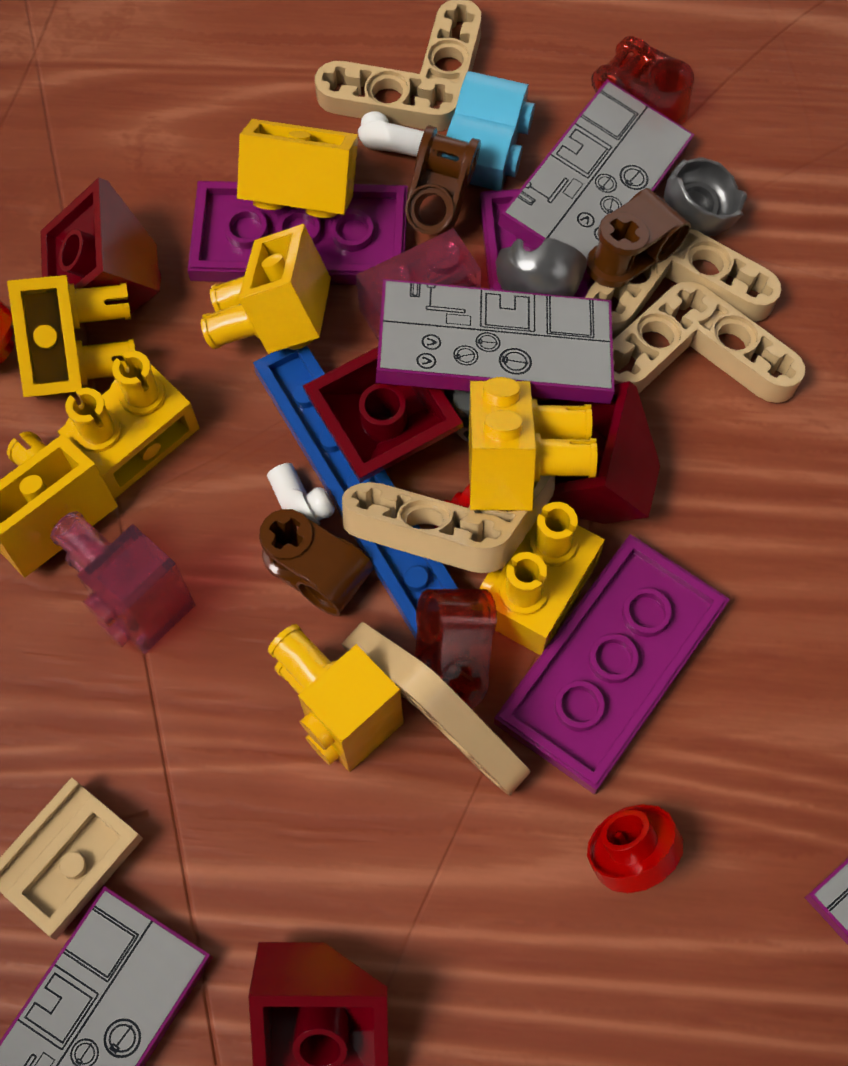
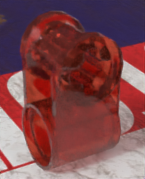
M626 36L617 44L615 49L616 55L607 65L599 66L593 72L591 82L595 92L597 93L608 79L681 126L689 115L694 84L692 68L684 61L673 58L649 46L648 43L640 38Z
M426 589L421 593L416 609L417 636L415 657L434 671L473 709L481 703L489 687L492 638L497 624L495 601L487 589ZM463 673L470 675L474 680L471 681L464 677Z

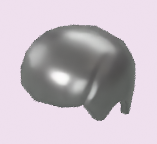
M703 157L682 160L668 178L664 192L665 202L690 222V229L697 230L706 236H716L729 229L743 215L741 210L747 199L746 192L738 190L734 177L720 162Z
M550 237L546 238L541 246L534 251H525L523 241L517 239L511 247L501 249L496 259L498 282L503 290L562 296L575 295L587 267V259L579 250Z

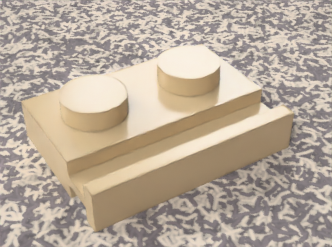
M71 777L0 857V892L49 937L57 940L143 838Z

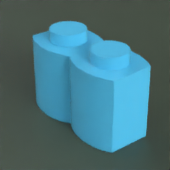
M467 71L446 136L469 142L472 138L481 140L479 157L470 182L471 185L498 191L503 189L506 176L516 177L523 146L517 145L516 142L519 133L529 134L535 110V103L527 102L529 84ZM444 153L441 154L443 158L453 161L459 160L458 157Z

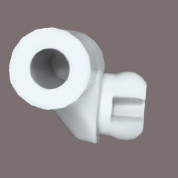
M377 111L365 114L361 119V126L358 128L359 139L368 149L401 153L417 157L424 133L421 130L389 123L388 118L383 113Z
M292 463L278 465L268 472L267 477L282 509L298 511L317 525H320L321 519L333 515L335 507L327 491L324 488L316 487L307 494Z

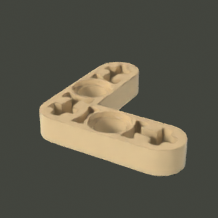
M449 0L440 6L420 74L347 61L325 63L315 74L316 97L319 105L327 112L362 119L365 114L377 111L383 113L388 118L389 123L424 130L428 125L437 127V131L447 130L455 113L467 71L472 72L481 38V11L479 7L469 0ZM457 22H463L459 40L452 38V28L456 26ZM446 57L455 58L462 63L458 69L453 71H443L435 66L437 61ZM337 84H345L340 87L339 91H332L335 90ZM361 87H365L364 97L358 96L362 94ZM383 89H394L401 94V97L392 103H382L374 98L375 94ZM411 95H416L415 105L412 106ZM436 101H443L439 109L431 108Z
M690 229L686 239L670 257L662 262H657L643 272L647 279L646 282L640 284L629 282L627 285L619 288H610L594 282L585 298L611 300L612 296L619 300L616 311H612V338L615 339L632 324L665 277L677 284L687 281L699 283L755 322L764 320L771 314L782 289L780 281L770 270L703 233ZM696 260L709 261L717 267L719 273L715 275L700 273L695 269L692 262ZM728 276L734 278L731 285L725 283ZM750 290H754L759 294L755 298L747 293H749Z
M680 282L671 287L613 340L614 370L619 371L626 366L631 356L636 360L632 372L626 370L618 374L614 371V385L630 381L637 387L639 393L689 346L756 396L768 402L780 403L792 398L805 376L804 362L796 352L711 290L695 282ZM693 308L682 317L680 323L675 319L679 309ZM651 331L660 333L668 340L670 345L663 348L653 347L643 339L642 334ZM726 333L733 334L744 342L746 348L740 350L730 349L720 341L718 336ZM756 353L758 356L753 363L750 360L753 354ZM775 371L782 373V375H779L777 378L772 376L771 374H773Z
M540 476L539 482H534L532 511L508 512L499 510H470V506L466 508L381 483H359L348 488L342 496L343 526L350 535L470 572L490 573L502 569L509 562L537 520L538 514H541L542 508L552 498L555 490L556 476ZM430 524L438 527L434 529H418L412 526Z
M361 622L342 643L346 651H349L357 644L400 689L401 697L419 709L503 792L510 796L530 774L529 768L434 671L419 659L364 622Z

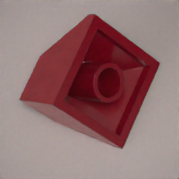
M98 177L40 231L42 277L67 275L68 284L74 283L75 289L126 283L128 299L106 301L105 304L129 303L130 315L160 292L161 272L158 268L157 244L107 180Z
M378 347L303 385L304 392L360 483L463 428L462 420L441 389L375 383Z
M630 381L614 385L615 392L610 404L560 399L543 401L542 405L584 406V404H591V438H596L598 453L596 477L556 476L555 490L548 504L551 502L568 504L574 509L577 518L602 524L649 518L660 470V462L638 389Z
M258 942L248 995L253 1066H389L387 986L325 942Z

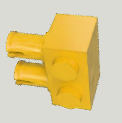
M251 119L239 136L237 199L253 201L254 206L266 210H278L284 206L303 208L307 214L319 218H330L337 214L344 215L353 198L358 134Z
M305 224L254 240L245 275L211 286L210 298L215 312L202 315L201 329L207 344L212 349H218L223 345L255 335L261 340L267 353L270 354L286 348L290 350L300 349L310 344L314 339L320 338L331 277Z
M67 275L7 281L23 397L72 393L77 389L83 388L82 385H88L87 379L113 377L112 365L114 361L112 358L122 356V353L126 351H135L134 339L122 342L82 345V340L76 341L75 329H80V323L124 318L125 320L131 319L129 303L105 304L106 301L128 299L126 283L75 289L74 283L68 284ZM121 361L125 369L127 367L126 362Z
M134 350L122 353V357L127 365L125 369L118 358L114 360L112 374L115 380L111 384L110 389L103 395L93 388L86 387L75 391L81 401L79 406L71 395L67 398L65 408L69 418L66 424L57 431L59 436L64 434L96 464L114 499L200 429L191 403L151 365L145 354Z
M506 377L491 378L487 381H470V510L532 511L534 482H539L540 476H588V478H595L598 453L596 438H591V404H584V406L537 405V399H532L530 381H515Z
M22 432L19 434L21 439L31 448L26 450L15 438L11 440L7 448L8 458L18 467L0 480V553L24 578L118 507L96 464L64 434L46 446L34 432Z
M551 502L542 508L541 514H538L537 520L509 562L503 567L502 571L497 570L488 573L477 594V598L482 601L481 623L538 655L542 654L556 635L597 566L605 541L600 536L577 525V514L574 509L562 502Z
M292 624L284 629L270 643L268 653L278 660L275 666L276 672L299 694L298 697L305 715L300 720V724L308 733L305 738L328 765H331L338 759L351 772L404 723L400 689L357 644L341 658L331 662L302 632L298 624Z

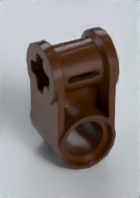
M431 125L426 127L419 145L415 162V173L405 208L407 220L415 230L424 234L441 235L447 233L455 226L459 218L466 189L469 187L476 168L481 140L472 138L469 142L438 134L437 127ZM441 152L458 157L459 160L453 161L437 156V154ZM439 195L445 201L446 214L440 223L429 226L421 219L420 206L428 196Z
M645 188L633 196L629 202L612 213L607 214L601 220L598 228L599 243L587 256V273L595 282L606 287L619 288L627 285L632 279L657 262H662L670 257L686 239L691 224L650 188Z
M281 509L272 512L264 519L260 526L259 540L263 548L262 558L266 569L273 576L278 577L299 591L317 608L332 616L340 615L374 569L370 559L356 546L332 535L302 513L293 509ZM293 540L298 542L297 547L291 544ZM278 543L284 545L282 549L277 548Z

